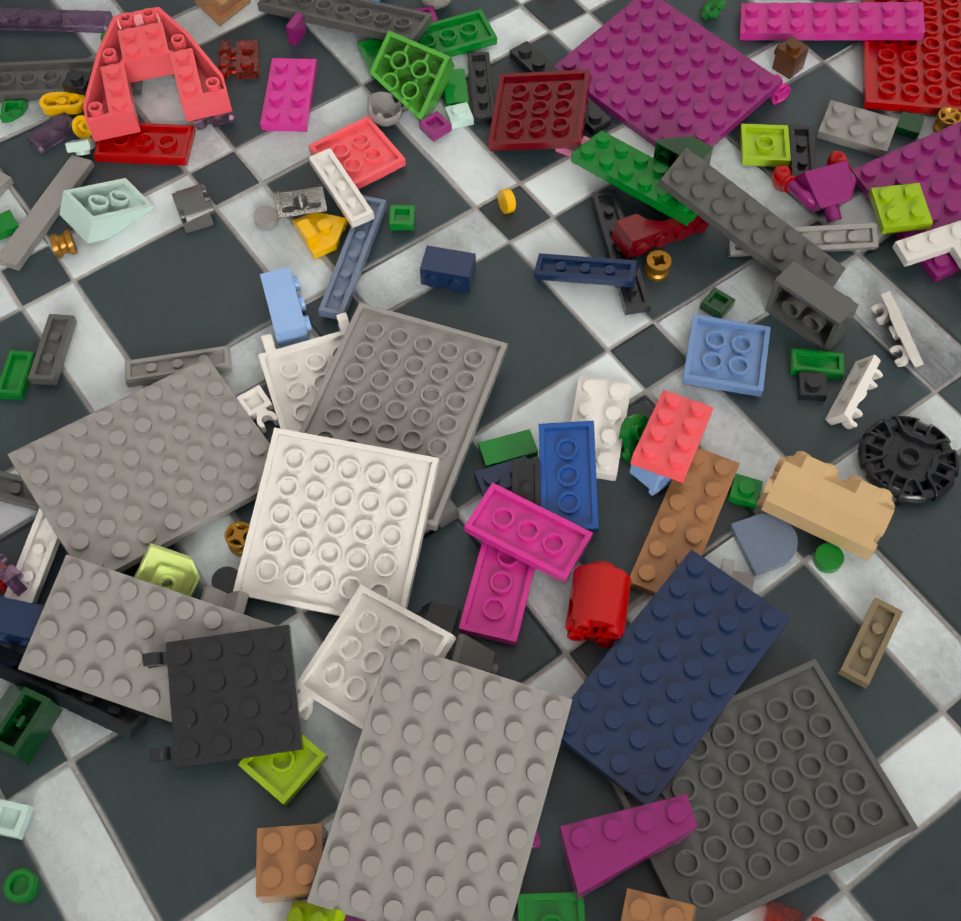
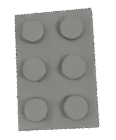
M831 100L816 138L881 157L887 154L899 119Z

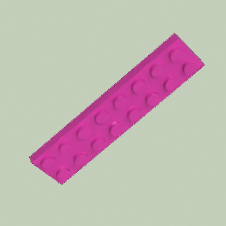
M774 2L741 4L740 41L787 40L790 36L797 40H923L925 35L923 2Z

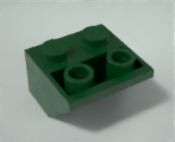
M694 136L659 139L655 145L653 158L671 167L687 147L710 164L713 147Z
M10 684L0 700V752L29 765L63 710L46 696L27 687Z

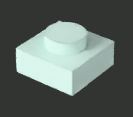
M467 102L445 107V114L452 130L474 125V118Z
M93 137L71 140L65 143L67 153L76 152V156L90 154V150L96 147V142H94Z
M0 799V835L22 840L34 808L30 805Z

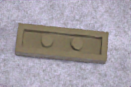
M875 597L838 674L866 689L871 682L903 611Z

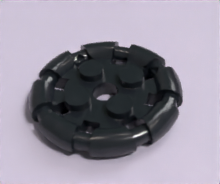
M893 416L891 420L886 421L882 419L877 421L863 434L864 441L860 442L858 447L859 467L864 469L866 473L865 479L868 483L878 488L889 490L893 497L896 498V502L920 505L925 504L926 500L936 501L946 495L954 486L955 482L953 479L959 473L958 454L955 449L951 448L950 439L933 424L927 425L915 417ZM892 430L898 432L899 435L894 436ZM880 443L883 445V447L881 448L874 444ZM933 448L939 449L941 453L935 454ZM902 454H911L916 462L906 461ZM881 463L880 469L877 470L874 464ZM893 480L903 483L902 488L893 485ZM925 482L927 489H922L921 484Z

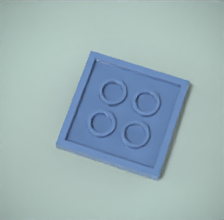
M693 314L682 383L761 397L764 388L771 327Z

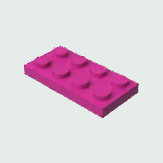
M272 58L260 122L262 131H308L318 67L316 59Z
M493 482L464 526V532L566 584L593 536L592 532Z
M482 541L460 621L459 633L516 646L535 568Z

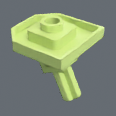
M150 543L134 578L191 597L200 579V575L192 557Z

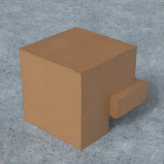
M194 0V3L219 26H222L251 2V0Z

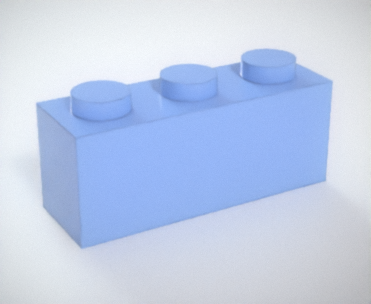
M290 267L260 274L279 348L309 340L307 331H311L312 328L308 315L303 316L302 311L306 310L303 295L297 296V291H301L298 277H292Z

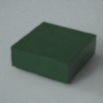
M902 111L894 132L917 139L925 117Z
M714 287L700 303L699 309L715 318L723 319L734 306L736 299Z

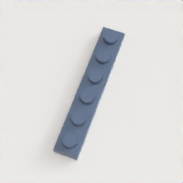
M363 196L374 212V219L355 228H350L318 309L319 316L337 320L336 315L345 312L347 314L387 208L386 200Z

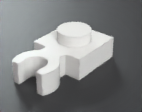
M260 385L236 397L252 420L257 419L261 432H267L264 423L268 420L273 421L275 426L279 425L276 414L271 411L274 409L273 405Z

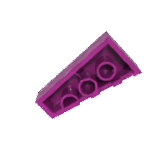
M684 794L560 826L558 835L576 901L594 889L612 881L622 873L640 865L652 856L691 836L698 826L688 795Z

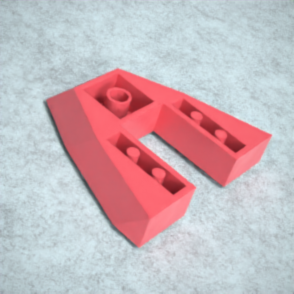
M160 7L146 8L113 16L98 48L83 103L86 123L94 142L141 132L131 83L174 74L187 122L232 112L223 74L192 36Z

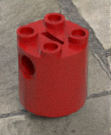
M595 561L574 569L565 624L568 639L572 641H593L598 647L611 648L613 647V642L618 641L622 635L624 636L631 577L626 572L615 568L614 564L606 561Z

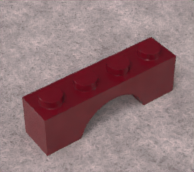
M634 214L616 221L611 239L628 259L634 255H642L655 248H662L676 240H683L695 233H702L708 228L709 224L699 216L685 226L673 218L666 221H652Z

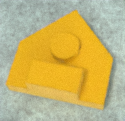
M315 211L293 220L294 228L314 260L337 250L342 232L345 231L348 224L346 218Z

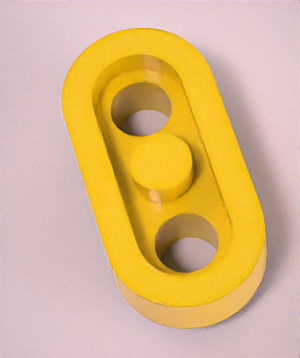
M51 92L44 94L39 99V105L42 112L48 116L81 114L84 111L83 103L85 96L69 92Z

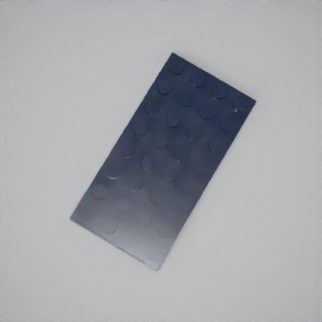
M691 549L627 628L624 636L622 635L572 696L571 699L573 700L561 742L639 804L645 805L655 802L778 638L791 617Z

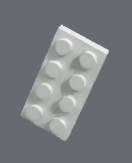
M579 376L571 422L594 420L597 478L616 481L623 439H619L621 425L627 416L632 384Z

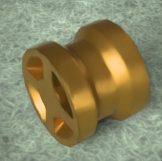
M952 107L942 108L932 126L934 133L960 122L961 113Z
M70 230L64 231L61 235H49L52 248L58 259L63 258L68 253L72 255L78 253Z
M662 250L650 252L644 267L645 276L652 281H662L667 278L672 263L670 255Z
M245 522L232 523L227 527L224 535L230 551L242 557L249 530V524Z

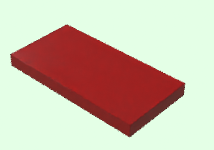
M139 123L141 132L98 141L93 155L96 162L188 166L196 133L195 126Z

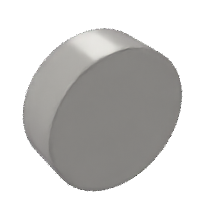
M271 206L259 207L253 214L255 225L262 230H270L279 222L278 213Z

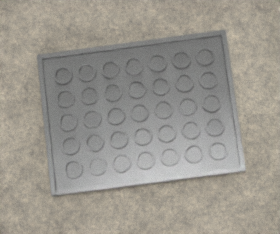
M359 302L299 432L439 458V468L425 527L437 531L506 355L508 343Z
M207 357L7 455L67 554L121 573L142 561L150 543L167 548L255 500L270 443Z
M391 641L307 903L330 910L336 908L343 911V914L366 921H512L573 699Z

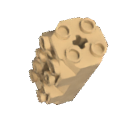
M797 451L794 456H787V458L780 456L757 506L762 507V511L868 561L876 550L877 542L885 533L894 513L895 504L891 500L893 497L892 493L885 488H878L865 482L859 476H850L848 480H840L837 476L838 469L836 466L819 461L804 451Z

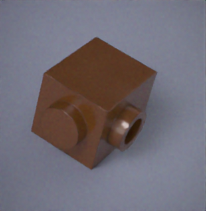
M790 36L785 42L779 43L776 47L772 69L791 79L803 69L809 46Z

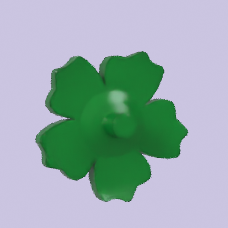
M724 0L707 1L701 8L702 20H706L708 17L717 18L720 15L719 10H723L726 2Z

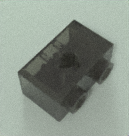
M322 184L274 191L279 219L327 211Z

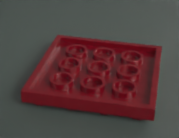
M590 69L500 74L488 139L489 151L579 148L582 146L591 81Z

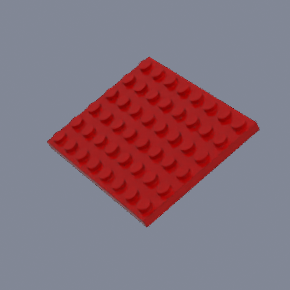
M861 0V2H923L925 25L923 40H862L863 108L938 115L942 108L952 107L961 113V0Z

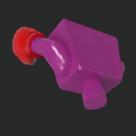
M840 151L830 153L826 166L805 171L796 177L792 175L789 167L786 165H779L771 175V181L776 190L791 193L808 208L810 213L824 210L827 223L842 219L839 206L851 201L857 181L851 172L847 156Z

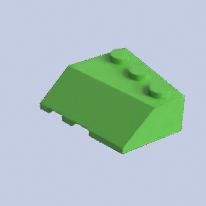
M388 30L370 70V74L421 121L436 108L455 65L450 56Z

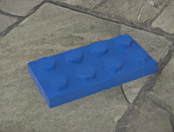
M594 420L538 424L541 507L588 531H599Z

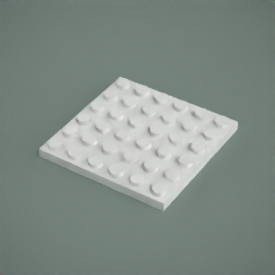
M274 428L233 592L241 590L249 594L248 598L340 616L359 586L363 585L407 609L440 459Z

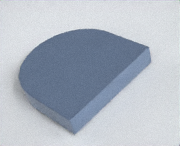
M770 514L755 515L732 523L729 527L754 577L788 564L798 547L797 534L791 524Z

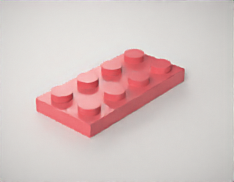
M663 390L633 453L630 464L684 483L714 407Z

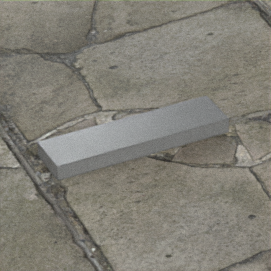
M229 345L128 360L125 361V381L128 387L153 384L207 357L219 374L232 372L231 350Z

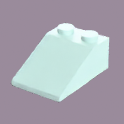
M126 178L64 190L60 216L89 244L111 238L152 211L154 205Z

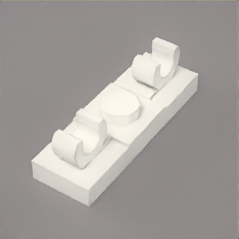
M890 291L881 294L885 304H875L871 309L874 314L884 312L882 316L876 318L879 325H884L891 319L893 325L889 326V330L894 340L900 339L903 345H895L889 349L892 356L900 353L903 354L901 358L895 360L897 367L905 366L909 360H911L915 368L923 365V360Z
M876 355L855 362L825 419L830 425L842 423L846 429L857 427V423L853 419L860 418L863 415L861 410L857 408L859 402L866 397L867 390L877 388L878 385L873 380L883 376L881 371L877 369L881 360Z

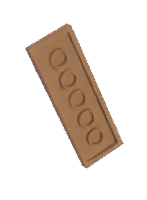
M701 448L697 449L684 483L673 479L670 483L630 575V587L654 596L691 549L699 555H703L740 463Z

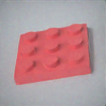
M369 116L308 145L309 152L312 155L330 148L358 189L406 165L404 156Z

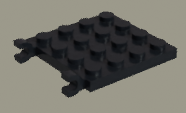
M290 625L166 642V652L142 654L144 667L149 669L162 666L168 667L174 746L149 749L150 762L157 763L175 760L176 769L304 750Z

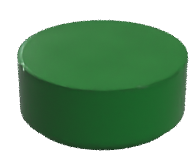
M825 543L816 549L813 555V562L821 572L834 573L842 566L844 554L838 546Z
M27 868L16 869L5 879L3 885L4 894L7 899L14 903H27L37 895L40 889V879L35 872Z

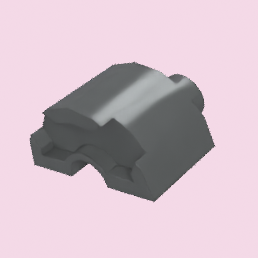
M204 183L176 191V193L172 194L186 233L214 225L211 215L215 214L211 200H205L209 196Z

